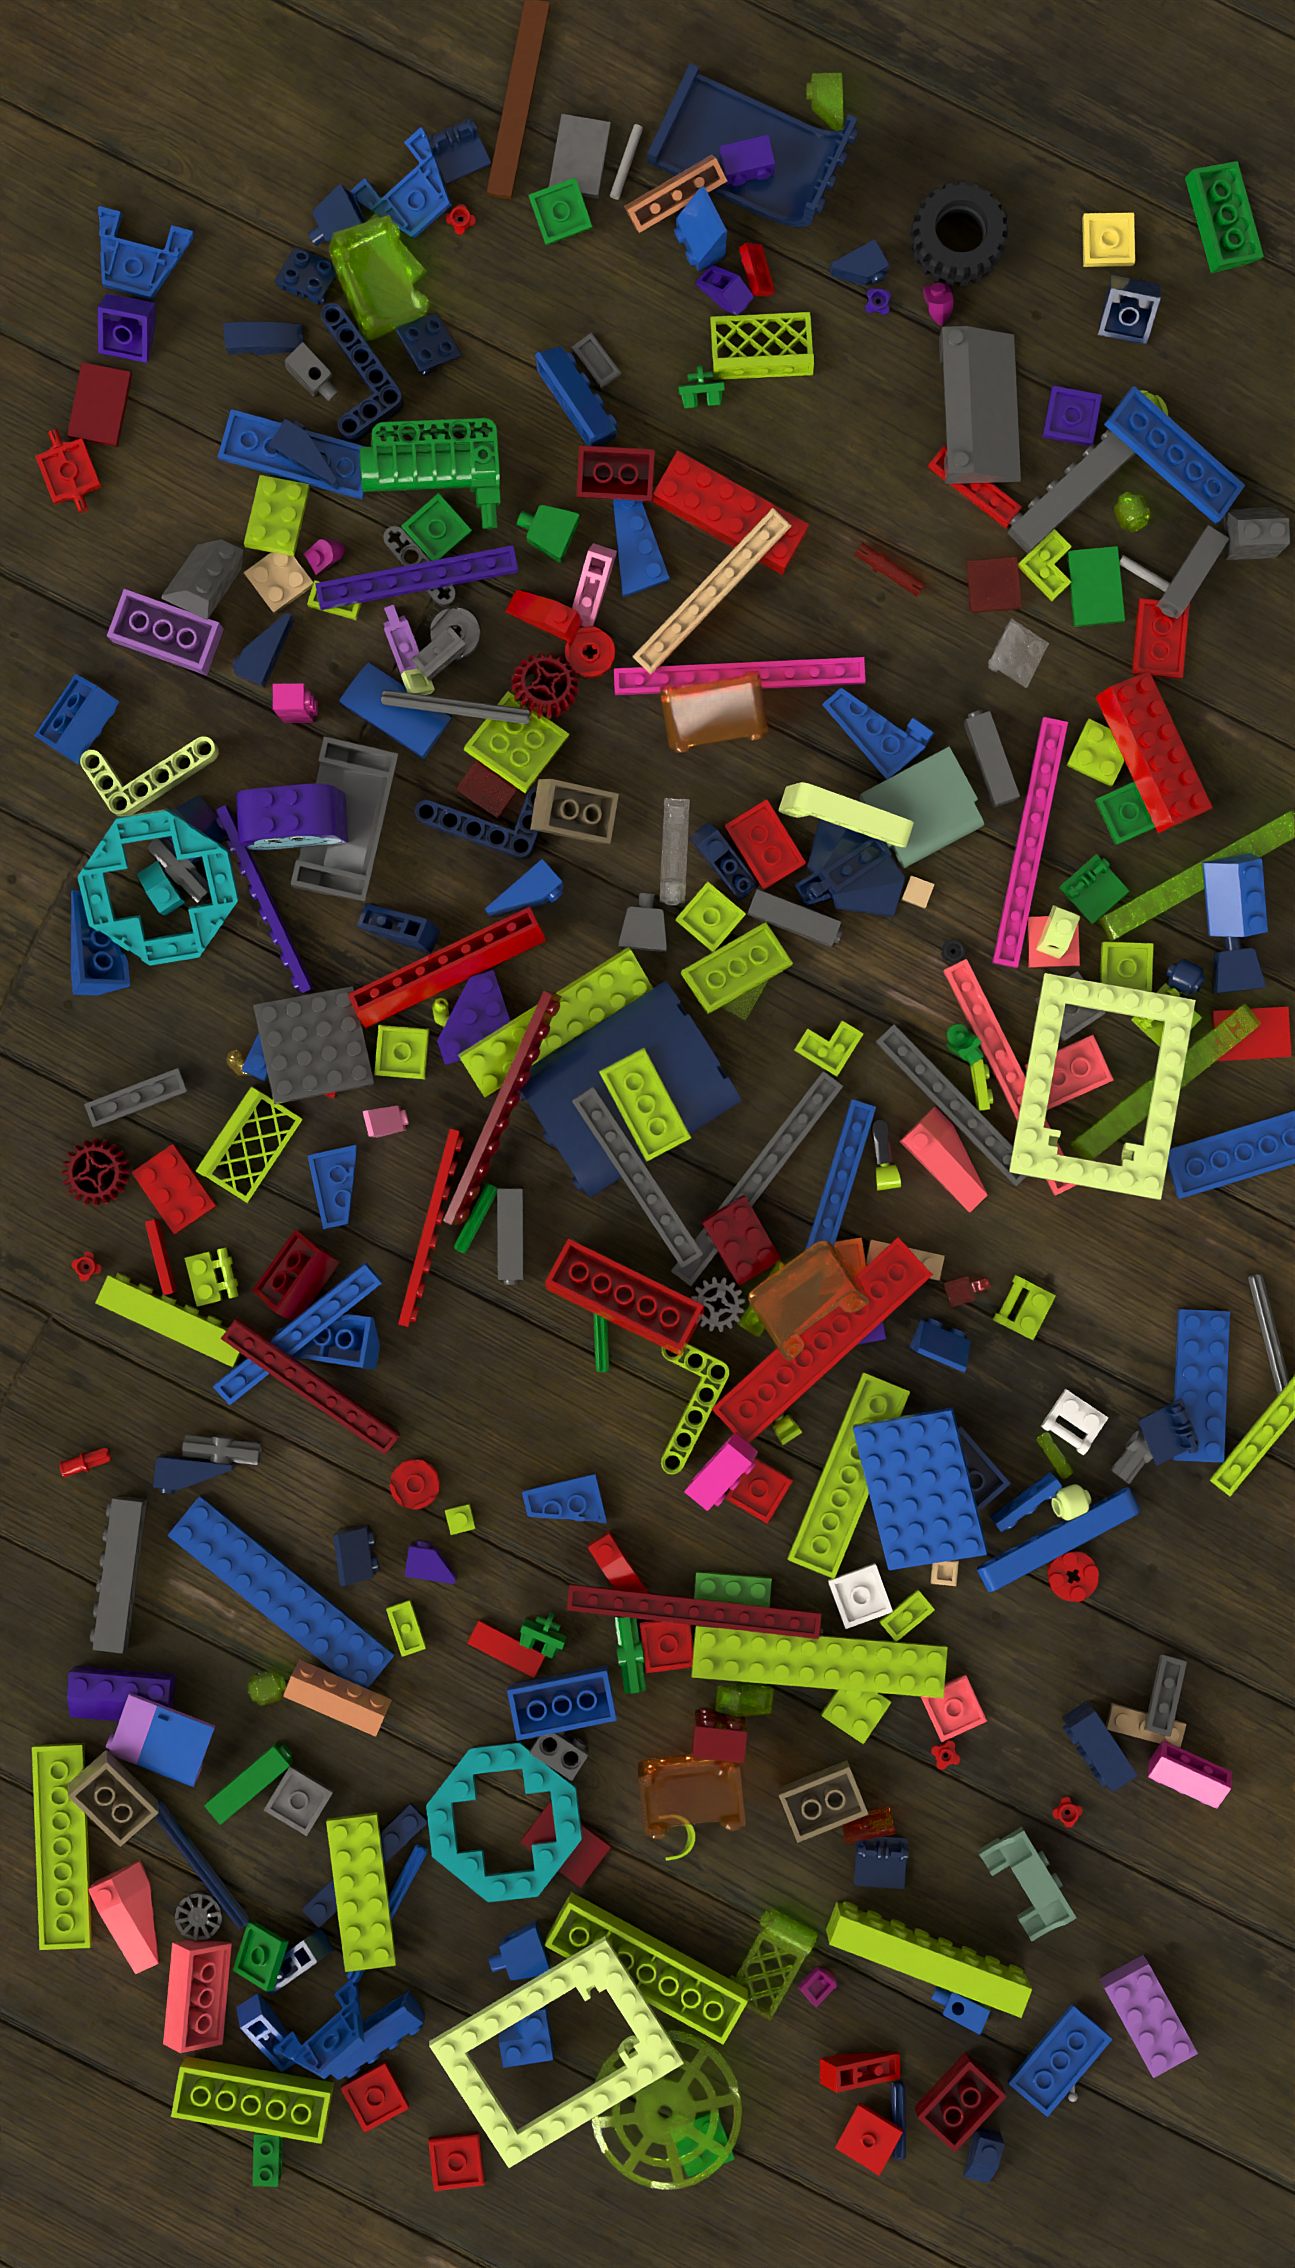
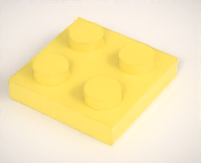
M1089 213L1083 215V267L1133 266L1135 264L1134 213Z

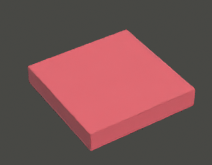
M1049 916L1028 917V968L1080 966L1078 924L1067 951L1058 959L1036 950Z
M966 1674L945 1683L944 1698L921 1696L941 1742L987 1722Z

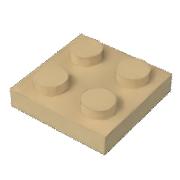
M271 552L244 572L274 614H277L313 586V581L294 556Z

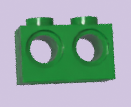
M255 2132L253 2186L278 2187L283 2175V2137Z

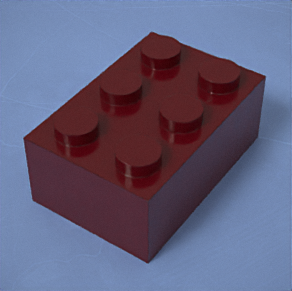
M700 1708V1711H695L691 1740L693 1758L744 1763L747 1741L745 1716H741L740 1712L732 1710L725 1711V1714L715 1713V1709Z
M965 2051L914 2108L917 2118L955 2153L1007 2095L1003 2086Z

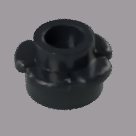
M953 939L943 943L941 956L944 961L957 964L961 961V958L965 957L966 950L961 941ZM952 949L955 950V954L951 953Z

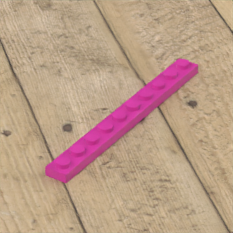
M864 657L659 666L652 675L643 667L614 669L615 695L865 684Z
M1043 717L1041 721L992 961L994 964L1018 968L1068 725L1066 721Z

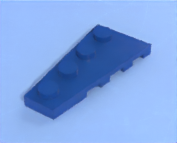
M613 500L623 598L670 581L642 501Z
M842 688L822 704L886 780L893 777L926 748Z

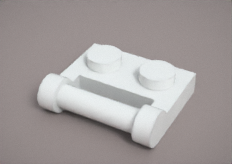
M1065 1389L1043 1421L1041 1427L1046 1431L1051 1430L1075 1446L1077 1452L1084 1455L1089 1450L1091 1443L1108 1417ZM1058 1415L1087 1433L1083 1440L1055 1422Z

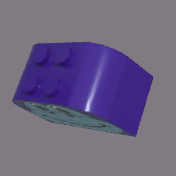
M300 784L249 789L236 794L239 846L246 847L251 852L348 843L345 793L335 786L327 784Z

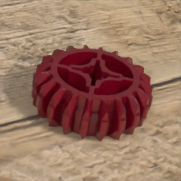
M540 652L538 658L531 654L528 661L525 659L521 660L520 666L515 668V675L511 679L513 683L511 692L516 693L514 695L515 702L521 701L519 707H527L530 710V715L533 711L536 712L538 719L542 717V714H546L549 720L552 717V713L559 717L562 711L567 712L570 708L569 705L575 703L576 698L574 696H577L579 691L577 688L579 680L574 678L576 675L575 670H569L570 663L562 664L561 656L553 659L552 652L548 654V657H544L543 653ZM533 673L535 676L534 682L531 683V686L526 687L525 679ZM563 684L565 692L556 698L555 690L558 689L559 685Z
M93 1138L92 1146L89 1140H83L84 1149L79 1144H76L74 1149L77 1154L69 1151L67 1155L72 1160L63 1161V1165L69 1166V1170L62 1171V1175H69V1179L64 1180L63 1184H72V1187L68 1189V1193L72 1194L77 1191L75 1200L80 1201L84 1197L85 1205H89L92 1199L94 1206H99L101 1200L107 1205L110 1203L109 1196L113 1200H117L119 1197L115 1191L124 1193L126 1190L121 1186V1183L129 1184L130 1182L129 1179L123 1178L124 1174H131L130 1169L123 1168L124 1165H128L130 1162L127 1159L120 1160L125 1152L119 1151L115 1153L118 1148L117 1144H112L108 1148L109 1140L104 1139L100 1145L99 1139ZM94 1151L106 1154L113 1163L103 1165L98 1157H95ZM87 1156V1159H85L86 1169L78 1174L79 1164ZM95 1165L96 1168L105 1169L98 1173V1178L97 1176H86L95 1171ZM115 1170L114 1180L110 1187L106 1189V1177ZM92 1181L94 1187L98 1188L99 1193L88 1191L80 1182Z

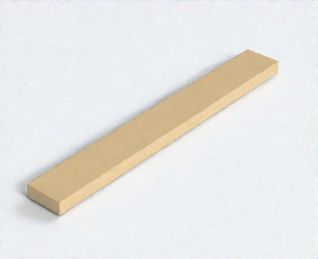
M772 508L633 655V658L652 675L791 528V525Z

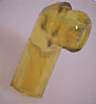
M237 1050L230 1051L226 1058L227 1065L238 1076H251L241 1070L244 1065L241 1053Z

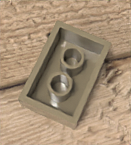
M539 779L530 829L593 843L610 844L619 794L554 779Z
M107 1750L68 1783V1797L120 1847L159 1813L158 1800Z
M847 1760L777 1788L779 1798L797 1843L868 1815Z

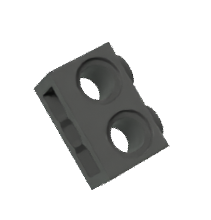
M566 1731L538 1736L531 1746L529 1754L572 1781L589 1755V1749L586 1748L587 1744L577 1737L572 1739L565 1735ZM552 1737L557 1741V1745L553 1748H548L544 1745L543 1740ZM568 1751H574L577 1753L578 1759L570 1762L565 1759L564 1755Z

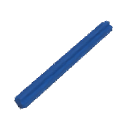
M420 1844L415 1845L388 1896L391 1920L427 1854L428 1849ZM365 1970L350 1971L347 1974V1978L354 1983H358Z

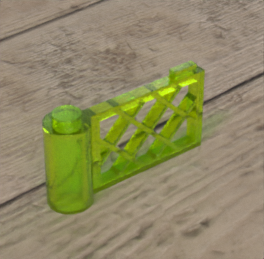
M771 1909L770 1912H764L759 1923L762 1929L736 1977L732 1975L729 1977L730 1980L739 1985L748 1983L751 1995H748V2003L745 2008L770 2021L805 1957L811 1952L818 1936L816 1931L775 1909ZM763 1939L773 1944L775 1952L761 1955L759 1946ZM790 1953L798 1957L794 1965L784 1967L780 1956ZM777 1957L780 1969L767 1972L763 1961ZM760 1962L763 1973L750 1977L747 1970L749 1964ZM782 1974L785 1981L784 1984L772 1989L768 1977ZM765 1978L768 1990L755 1993L752 1982ZM770 1995L773 2004L769 2011L758 2005L757 1999Z

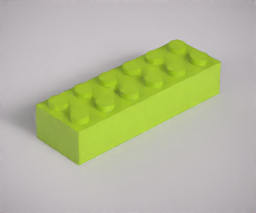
M185 2056L179 2069L171 2117L322 2144L327 2127L334 2082Z

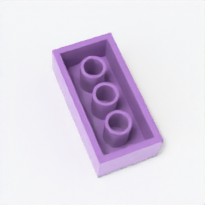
M124 589L107 637L113 643L207 676L224 628L219 622L211 619L206 620L191 612Z
M1144 1955L1099 1979L1153 2078L1198 2054Z

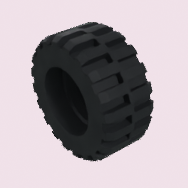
M958 180L957 185H953L951 181L944 183L942 190L939 187L931 190L930 196H925L920 203V207L917 208L911 227L910 247L914 251L913 258L915 262L922 263L921 271L925 275L929 272L933 274L932 280L937 283L942 279L949 286H953L954 282H959L960 287L967 286L969 280H972V283L975 284L981 281L983 275L988 276L1001 259L1009 234V225L1006 224L1008 216L1005 210L1001 211L1002 202L999 198L995 200L992 198L993 192L988 188L985 191L979 189L981 184L973 182L972 186L966 185V180ZM963 216L972 220L978 226L982 234V242L980 246L972 251L955 252L946 248L940 242L936 234V227L941 220L947 217Z

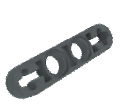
M391 526L384 532L385 545L403 566L413 565L405 561V555L409 551H415L419 555L417 562L414 564L430 561L400 527ZM391 534L395 536L400 534L399 539L405 546L402 550L396 542L389 543L391 541ZM452 585L441 587L445 592L450 590V598L448 600L445 598L439 599L441 595L437 588L433 589V591L430 589L425 590L442 607H449L456 600V592Z

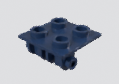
M471 118L428 137L438 168L446 184L491 164L477 133L476 124Z
M294 247L274 282L283 291L291 292L295 296H299L302 293V299H306L308 296V300L315 302L317 305L320 303L325 304L327 299L325 293L341 265Z
M437 313L395 328L399 335L398 339L404 343L407 354L411 355L410 359L415 362L418 367V373H422L423 376L429 375L432 372L431 368L462 356Z
M1182 1398L1138 1420L1156 1466L1187 1450L1190 1454L1199 1450L1198 1446L1200 1443Z
M857 1834L854 1886L904 1889L906 1859H908L909 1854L907 1849L908 1838Z

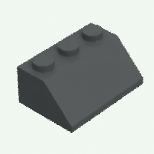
M222 539L196 545L162 594V599L208 620L241 571L244 550Z

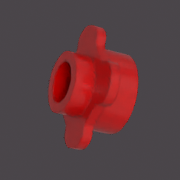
M463 204L458 205L451 213L446 215V222L455 228V233L458 235L464 234L465 229L473 226L476 222L475 216L470 215Z
M85 1252L83 1257L72 1262V1268L79 1275V1279L84 1282L88 1281L90 1276L99 1274L102 1271V1266L97 1264L92 1252Z
M951 1740L938 1746L935 1745L931 1749L932 1755L937 1760L936 1766L941 1770H944L948 1765H957L960 1762V1756L956 1754L954 1749L955 1743Z
M1063 1797L1058 1808L1053 1809L1052 1815L1055 1819H1060L1066 1827H1072L1078 1817L1082 1815L1083 1810L1080 1805L1073 1804L1069 1797ZM1066 1810H1069L1070 1813H1069V1814H1065V1811H1066Z

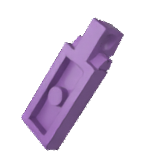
M394 605L384 608L389 620L383 623L384 630L402 674L406 670L417 669L411 658L419 653V649L408 620H406L404 615L398 617Z

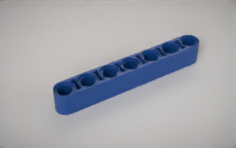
M1129 1487L1121 1489L1089 1506L1087 1513L1075 1519L1063 1520L981 1564L976 1570L987 1591H995L1141 1512V1508Z

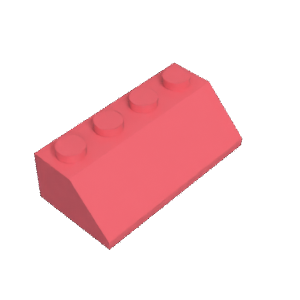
M191 1939L172 1943L164 2045L179 2053H185L223 2044L232 1943L211 1940L193 1941Z

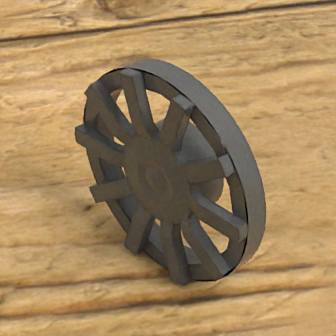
M205 1892L188 1894L180 1901L175 1911V1924L180 1934L193 1941L206 1940L212 1937L220 1928L223 1919L221 1905L215 1897ZM199 1897L198 1905L194 1906L191 1898ZM203 1898L210 1901L206 1907L202 1905ZM186 1901L188 1902L191 1911L182 1907ZM214 1904L217 1912L209 1913L208 1909ZM180 1912H183L187 1914L188 1917L180 1918L179 1914ZM218 1916L217 1924L210 1921L209 1917ZM189 1921L190 1924L184 1929L181 1923ZM205 1924L214 1927V1929L209 1933ZM192 1926L195 1927L194 1935L188 1932ZM199 1927L202 1928L205 1935H198Z

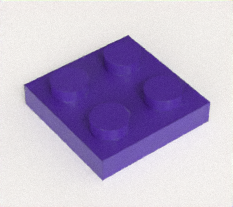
M1052 386L1042 437L1091 446L1094 440L1102 395Z

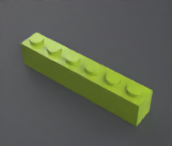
M117 1273L116 1276L108 1275L95 1302L96 1304L231 1367L237 1365L242 1354L221 1340L222 1335L228 1328L221 1325L222 1321L211 1315L205 1318L198 1314V1309L190 1305H185V1307L175 1304V1298L164 1294L160 1297L152 1293L153 1288L142 1283L139 1286L130 1283L131 1278L121 1273Z

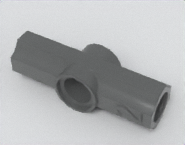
M167 837L155 838L147 847L149 852L165 867L166 873L179 886L181 885L198 904L211 896L208 881L188 859L177 860L174 845Z
M1142 1430L1136 1431L1126 1444V1450L1111 1469L1112 1472L1129 1484L1142 1466L1153 1458Z
M186 1434L182 1451L184 1457L209 1459L213 1463L232 1464V1462L259 1465L262 1443L235 1440V1438L229 1436L214 1435L207 1437Z

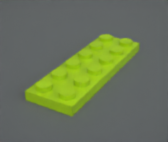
M378 1812L327 1818L326 1824L345 1972L396 1966Z

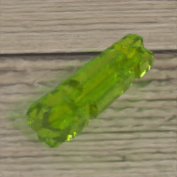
M1042 1433L1036 1438L1037 1442L1042 1448L1044 1447L1043 1451L1055 1468L1057 1467L1056 1471L1063 1479L1069 1477L1073 1473L1072 1468L1068 1463H1065L1066 1459L1057 1445L1052 1443L1053 1439L1049 1433Z

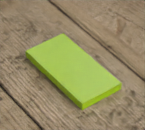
M767 922L683 969L681 975L708 1015L789 968L793 962Z
M645 1048L599 1071L646 1162L691 1138Z

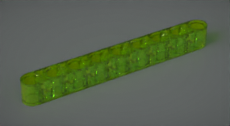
M1289 811L1099 919L1110 941L1115 940L1203 890L1202 862L1245 853H1252L1261 857L1295 838L1294 811Z
M1246 1003L1217 1025L1218 1027L1211 1029L1187 1049L1180 1089L1261 1024L1260 1020ZM1155 1075L1071 1142L1070 1145L1082 1159L1092 1161L1148 1116Z

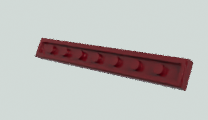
M238 1317L234 1319L222 1335L221 1340L382 1454L386 1455L400 1437L401 1433Z

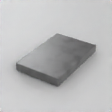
M561 114L549 187L576 177L581 195L598 199L611 122Z

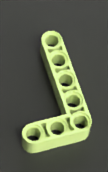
M199 737L125 786L107 759L98 751H85L81 756L80 763L109 809L121 817L133 815L215 761L219 755V749L210 738ZM205 744H210V753L208 755H201V747ZM94 757H99V765L94 769H90V760ZM183 758L190 759V765L186 769H180L179 763ZM164 771L169 772V779L165 783H159V774ZM108 778H112L113 786L108 790H104L103 782ZM142 785H147V794L143 797H138V788ZM121 799H126V808L118 811L116 808L117 802Z
M803 782L786 786L778 810L785 815L796 818L811 815L899 847H907L914 822Z

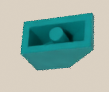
M158 860L137 874L145 892L160 914L166 916L186 903Z

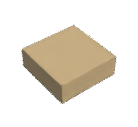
M910 876L902 900L925 909L935 884Z
M951 1560L932 1563L930 1583L956 1586L959 1561Z

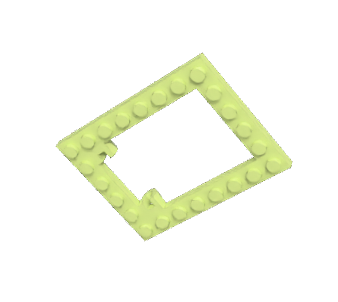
M1045 973L1009 1172L1161 1200L1196 1000ZM1065 1004L1164 1021L1143 1145L1125 1142L1121 1155V1166L1057 1155V1141L1061 1131L1044 1128Z
M606 1936L429 2041L431 2050L508 2168L684 2064L682 2056ZM595 1986L599 1993L607 1989L635 2035L626 2038L618 2048V2053L626 2065L517 2130L467 2052L575 1987L585 2001L591 1998L590 1991ZM632 2048H635V2049H636V2051H634V2052H632L631 2054H629V2051H630Z

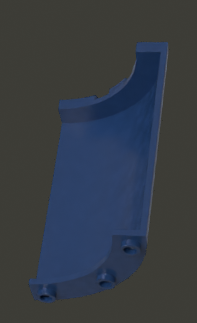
M667 981L659 984L533 1064L529 1070V1080L522 1086L519 1093L521 1101H528L546 1130L542 1135L549 1146L555 1144L575 1175L572 1178L573 1183L579 1192L584 1189L589 1198L622 1176L572 1102L573 1098L588 1088L594 1087L642 1162H646L601 1077L600 1070L645 1048L689 1134L742 1101L731 1080L721 1068L720 1062L690 1015L682 1007L680 1000Z

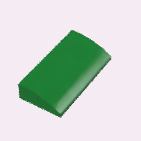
M1238 161L1193 169L1185 177L1210 272H1220L1262 259L1264 255Z

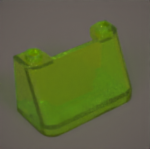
M390 215L334 232L329 245L332 263L360 333L366 342L383 336L397 327L426 315L429 308L425 294H421L418 290L414 291L397 249V238L400 237V231L397 223L392 222Z

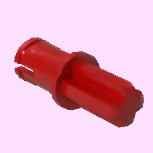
M102 1448L88 1454L83 1452L80 1453L79 1457L60 1462V1471L63 1477H68L84 1470L89 1472L90 1468L110 1462L111 1454L108 1448Z

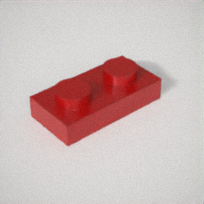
M745 243L739 247L741 260L752 295H772L775 293L762 244Z

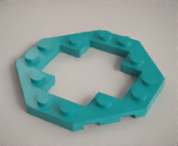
M169 809L117 817L78 875L89 926L96 931H101L125 950H130L148 965L199 958L239 900L229 850ZM172 836L177 860L203 857L212 903L189 907L192 932L146 939L140 915L115 919L105 872L127 869L129 867L124 843Z
M521 1741L471 1747L426 1805L432 1857L487 1902L538 1897L583 1838L577 1787L557 1773L556 1770L529 1754V1748ZM523 1769L525 1794L551 1792L556 1841L532 1844L534 1869L486 1875L483 1849L458 1852L453 1802L477 1799L474 1774Z

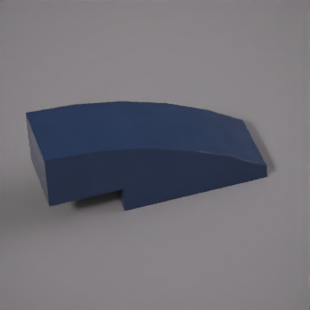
M282 322L223 323L225 348L229 355L254 352L255 355L293 352L302 342L304 343L302 324Z

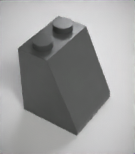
M1275 507L1228 509L1224 515V535L1230 539L1225 545V560L1276 558L1290 544L1289 518Z

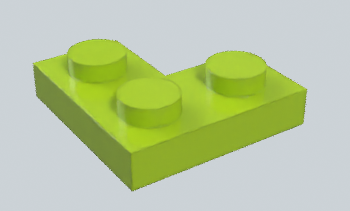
M1055 529L1017 565L1051 601L1071 583L1054 564L1072 546Z
M841 1021L828 1042L807 1029L794 1051L837 1077L863 1036V1033Z

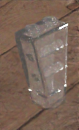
M664 799L660 902H665L668 905L685 903L689 799Z

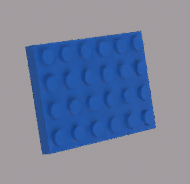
M953 1407L855 1424L853 1426L888 1570L987 1555L988 1549Z

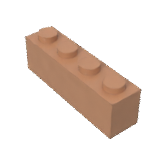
M710 155L624 207L636 230L640 233L686 206L699 188L704 186L708 193L727 182V179L716 157Z
M300 1659L283 1695L285 1698L375 1737L392 1699Z

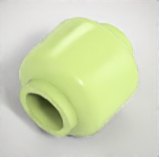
M1077 1484L1059 1489L1054 1498H1052V1508L1055 1514L1066 1521L1089 1511V1504H1091L1089 1492L1083 1490Z

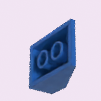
M703 186L699 188L676 218V229H674L678 242L680 244L684 243L687 249L685 255L691 266L695 265L698 272L711 266V264L713 265L725 259L727 230Z
M541 859L486 907L485 910L493 918L520 911L527 907L532 908L543 905L549 900L553 903L563 894V882L545 861Z
M928 1318L927 1322L921 1320L910 1348L917 1353L965 1372L970 1347V1340L964 1338L966 1333L952 1328L949 1332L941 1328L943 1323Z

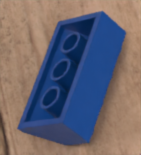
M561 346L535 354L538 373L586 445L602 447L616 438V428L618 427L616 420L611 414L607 415L602 408L604 406L602 399L597 393L593 394L588 387L591 384L583 372L579 374L575 368L577 363L569 351L565 353Z
M607 1665L508 1685L507 1693L517 1741L617 1721Z
M409 1990L362 2021L365 2043L332 2072V2076L338 2080L345 2076L347 2078L352 2077L360 2070L359 2066L365 2062H368V2064L374 2062L381 2056L380 2052L386 2048L390 2050L401 2043L402 2037L408 2033L414 2035L423 2027L425 2013Z

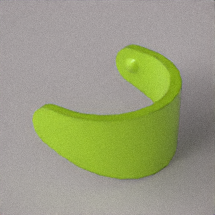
M678 1815L658 1816L659 1819L676 1818L680 1820L688 1833L685 1848L679 1854L665 1857L666 1860H674L687 1855L695 1842V1831L691 1823Z

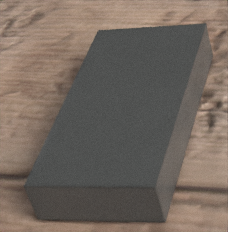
M592 332L571 347L573 353L600 389H603L621 375V371Z

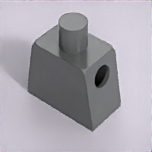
M303 342L285 359L286 370L312 396L315 397L320 393L330 402L338 394L339 390L330 382L332 380V373ZM312 375L320 376L317 380H313L310 377Z
M640 893L638 907H628L619 939V948L626 949L629 947L634 950L666 952L663 909H653L654 894Z

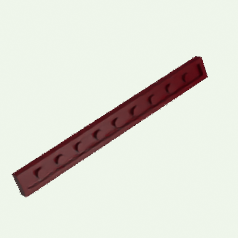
M543 991L444 1217L443 1221L450 1225H459L467 1220L472 1200L479 1194V1184L489 1171L490 1159L498 1150L501 1134L510 1123L509 1116L520 1100L519 1093L521 1088L529 1080V1070L539 1057L540 1045L550 1032L549 1025L553 1016L560 1009L562 996L554 992Z
M578 1584L569 1585L567 1611L819 1639L822 1615L821 1612Z

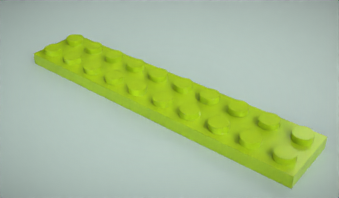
M696 1625L691 1677L944 1698L948 1647L819 1635V1639Z

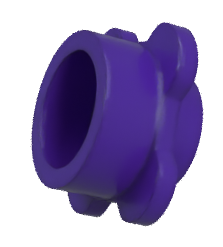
M869 289L866 294L868 297V303L865 305L866 312H880L882 315L888 314L890 310L888 301L891 298V293L883 289Z

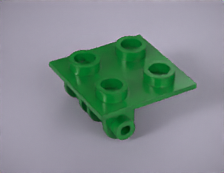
M1097 854L1059 887L1091 924L1095 923L1129 892L1126 886L1109 869L1110 864L1104 858L1101 860Z

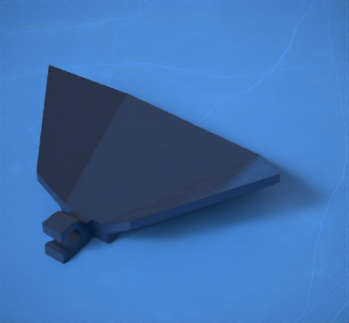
M819 818L807 868L820 877L822 881L806 892L811 901L829 890L836 909L893 917L905 876L890 857L892 853L883 841Z

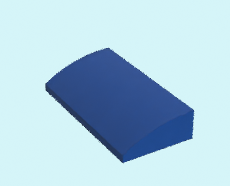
M368 662L339 700L340 704L422 759H425L452 717L441 712L382 704L383 690L407 692L405 686Z

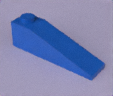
M72 890L71 980L73 994L101 995L130 986L128 960L125 954H122L119 945L113 942L110 937L89 926L81 890Z
M352 1314L342 1315L294 1353L292 1357L376 1370L380 1343L374 1318ZM283 1328L277 1329L276 1334H277L280 1330H282Z

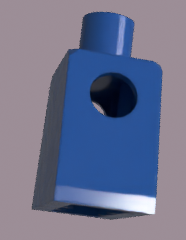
M533 1921L502 1938L499 1944L501 1953L489 1957L492 1972L506 1968L510 1980L536 1977L552 1968L537 1921Z
M936 1986L931 1999L944 2005L943 2015L977 2034H981L991 2006ZM955 2002H960L963 2005H957Z

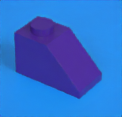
M712 264L695 282L723 310L735 315L745 310L748 303L754 298L739 275Z
M416 1540V1543L410 1544L405 1577L455 1584L457 1574L436 1546H431V1542L425 1540Z

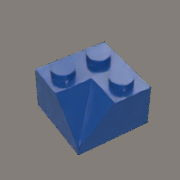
M547 2004L498 2033L503 2068L553 2060L554 2044Z

